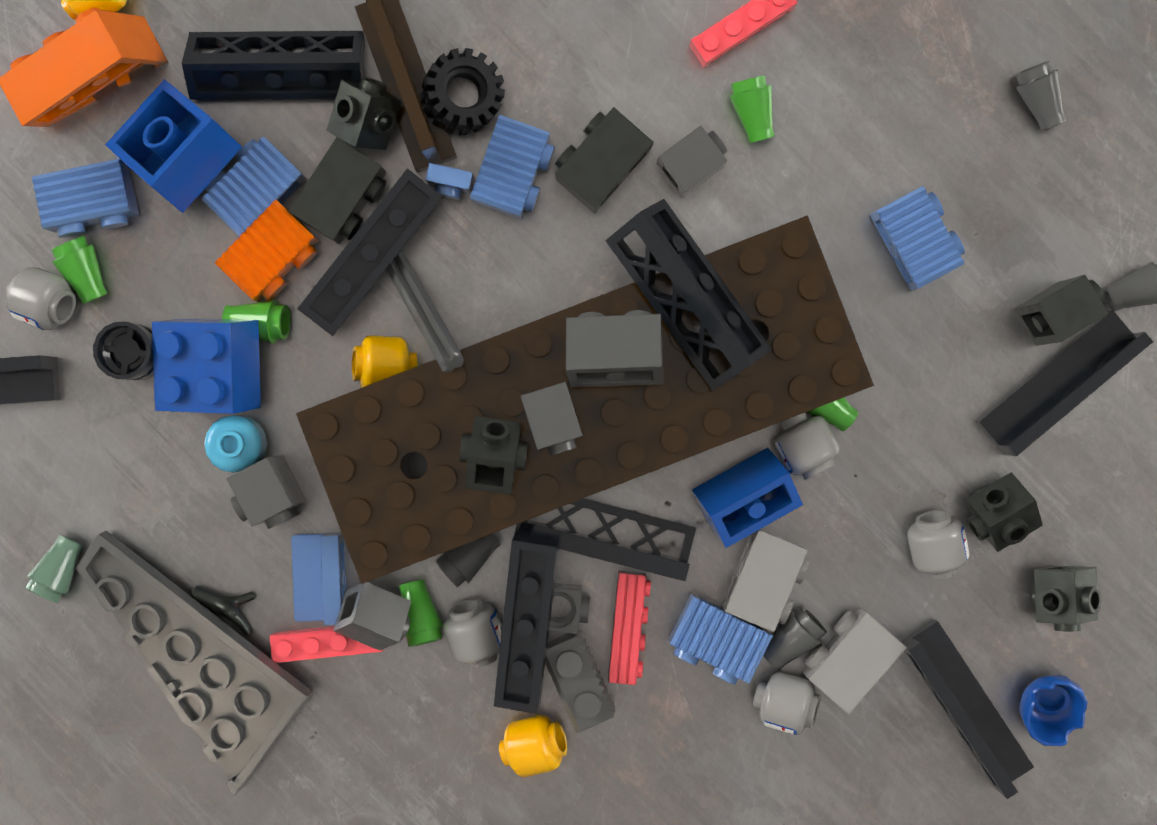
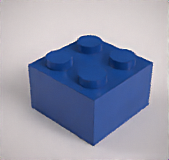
M165 79L105 144L148 185L182 213L242 148L216 121Z
M173 319L152 322L155 411L235 414L261 408L258 320Z

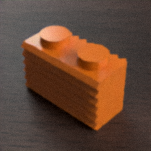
M275 200L228 247L227 251L222 253L221 257L215 261V264L253 301L260 302L263 298L271 301L287 285L283 278L295 266L301 270L316 256L318 251L314 246L320 240L291 214L282 203Z

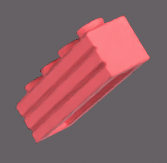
M751 0L691 39L689 46L703 68H705L786 13L794 10L798 2L797 0Z
M618 570L608 674L609 683L636 685V679L642 678L643 662L638 661L639 651L645 650L646 635L641 634L642 623L647 624L648 607H644V596L649 597L651 580H646V573Z
M335 626L274 632L270 635L272 660L276 663L382 652L384 649L379 651L333 631Z

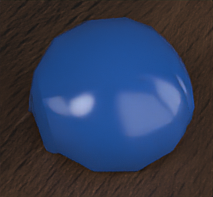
M1060 674L1037 678L1025 688L1019 704V713L1031 738L1043 746H1064L1068 743V735L1073 730L1084 728L1085 711L1087 710L1088 702L1080 685L1068 677Z

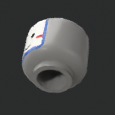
M28 267L19 272L16 277L9 281L5 291L7 308L10 315L22 323L41 330H53L59 325L66 323L71 318L76 305V298L72 287L65 278L37 267Z
M802 413L781 423L784 431L776 436L774 443L790 474H802L804 480L836 465L833 458L839 453V445L823 417L814 416L808 419L806 414Z
M934 510L917 516L916 522L908 530L907 535L914 567L921 572L931 574L933 578L945 579L954 576L957 573V569L965 565L969 559L970 554L964 524L960 519L951 516L948 511Z
M477 598L465 600L453 606L448 612L449 616L444 622L443 631L456 661L464 664H473L477 668L487 666L496 661L498 658L497 654L500 651L502 623L494 606L482 603Z
M775 672L770 677L768 683L759 682L753 707L760 709V721L764 726L792 735H800L806 727L813 728L819 710L821 695L815 693V686L810 680L784 672Z

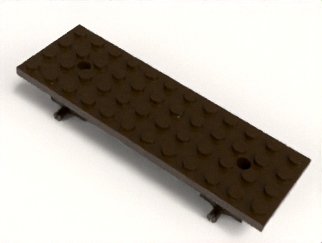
M808 215L705 255L772 349L714 391L711 390L662 319L664 384L570 388L566 372V318L578 317V315L585 312H598L604 316H619L633 310H644L651 314H657L634 282L460 350L464 358L463 365L459 368H454L450 373L442 371L435 359L296 413L361 584L874 386ZM657 273L655 275V284L662 293L672 295V281L667 274ZM683 309L682 322L689 331L699 333V319L694 312ZM709 347V360L719 374L732 367L721 350ZM566 382L583 436L574 438L577 448L550 456L547 447L537 450L521 395ZM475 416L522 422L520 442L528 443L525 471L516 469L511 495L465 489L466 462H459L462 435L472 434Z

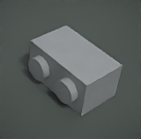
M761 529L752 533L722 603V609L726 613L775 632L778 623L783 625L786 623L792 610L793 600L789 599L794 583L801 584L807 574L810 559L805 557L808 550Z
M860 607L855 613L848 611L840 618L833 629L836 635L826 646L820 644L812 650L804 662L808 667L802 672L847 714H850L907 648Z

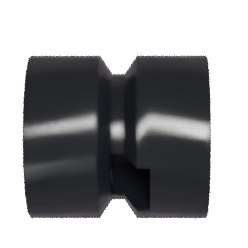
M127 321L114 322L105 326L97 334L93 344V357L98 368L107 376L121 380H146L153 377L152 328Z

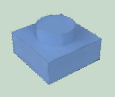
M429 163L425 180L430 187H435V191L443 197L460 200L461 193L471 195L475 177L473 172Z

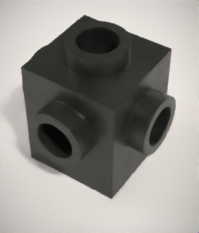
M362 77L360 83L341 80L326 131L354 147L386 150L402 100L386 92L387 85L372 78Z
M475 416L472 434H463L460 446L459 462H466L465 489L507 495L512 494L516 469L525 471L528 443L520 442L522 422Z
M1012 472L992 484L979 488L975 494L966 498L971 517L967 518L969 527L979 541L987 539L997 552L1009 545L1021 542L1028 534L1043 526L1036 500Z
M1055 565L1034 569L1035 587L1032 592V604L1036 609V622L1053 623L1055 631L1073 632L1080 631L1081 624L1098 620L1102 599L1101 593L1097 588L1096 567Z

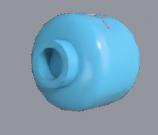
M231 415L222 417L211 425L206 433L204 445L206 455L214 466L222 471L235 473L263 459L266 453L267 439L261 425L251 417Z

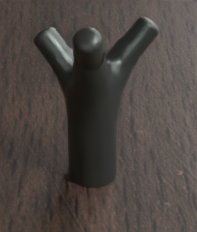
M198 585L194 588L191 597L197 602L229 619L241 629L245 636L252 633V629L238 612V608L240 605L255 599L253 592L240 596H227L217 594Z

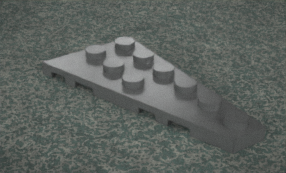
M108 531L98 534L77 565V571L105 611L112 612L126 632L123 637L132 649L136 647L150 666L146 670L183 723L191 726L205 745V748L202 749L211 763L216 761L228 778L226 785L235 796L243 788L312 691Z

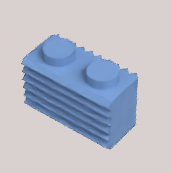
M499 115L470 196L472 203L519 220L522 219L524 211L532 213L541 189L534 186L538 171L541 169L547 172L555 150V146L548 144L550 132Z
M265 137L260 138L258 142L255 139L247 142L236 155L239 162L227 173L224 170L220 171L205 188L208 193L202 198L239 237L264 213L273 201L277 200L283 204L307 180Z
M121 159L32 176L41 226L48 231L57 232L59 238L85 234L84 227L101 223L102 229L122 227L128 225L127 218L139 215L130 168Z
M924 186L870 215L910 292L965 264L961 257L965 250L960 238L954 231H947L943 220L940 218L944 215L941 202L933 192L927 194Z
M690 593L669 635L668 641L670 645L676 647L673 654L678 658L693 665H697L699 659L715 667L712 672L715 676L736 685L738 679L750 683L773 635L768 630L726 613L721 607Z

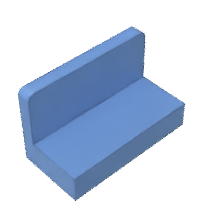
M342 532L295 534L291 537L294 619L297 622L324 621V625H335L345 591L347 590L345 540Z

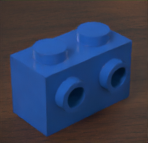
M768 447L692 489L706 521L725 548L803 505L790 473Z

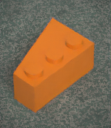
M91 8L80 13L75 18L76 24L66 31L57 32L45 38L42 42L43 47L38 51L14 60L10 64L11 70L0 77V86L21 125L49 127L96 102L93 95L107 85L116 81L118 87L122 88L131 83L132 80L129 74L144 65L153 64L157 69L167 64L168 60L145 17Z

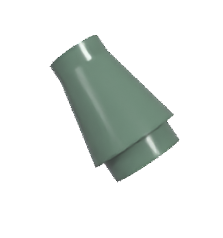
M59 534L55 543L27 575L30 580L25 588L47 600L58 603L63 594H68L78 556L83 545Z

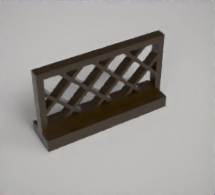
M366 0L365 3L355 6L382 82L387 85L386 92L402 100L396 120L415 171L419 173L427 170L429 163L440 165L456 159L457 155L450 136L445 132L446 126L442 123L438 127L432 123L435 117L432 114L427 116L423 110L426 102H421L420 94L423 91L421 85L426 72L399 0Z

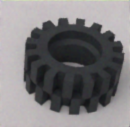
M458 48L450 50L447 56L444 53L440 55L435 63L431 65L421 85L423 91L420 97L421 102H426V106L423 109L427 116L432 114L435 117L432 123L437 127L441 123L447 126L445 132L450 134L454 130H459V135H467L470 130H473L474 133L480 131L484 125L487 126L502 105L500 102L505 95V89L500 88L504 83L503 76L495 75L498 67L494 61L488 66L484 62L487 55L480 52L478 57L472 56L473 49L465 48L463 53H459ZM455 77H465L471 80L478 90L477 103L470 107L455 105L447 95L446 87L448 81Z

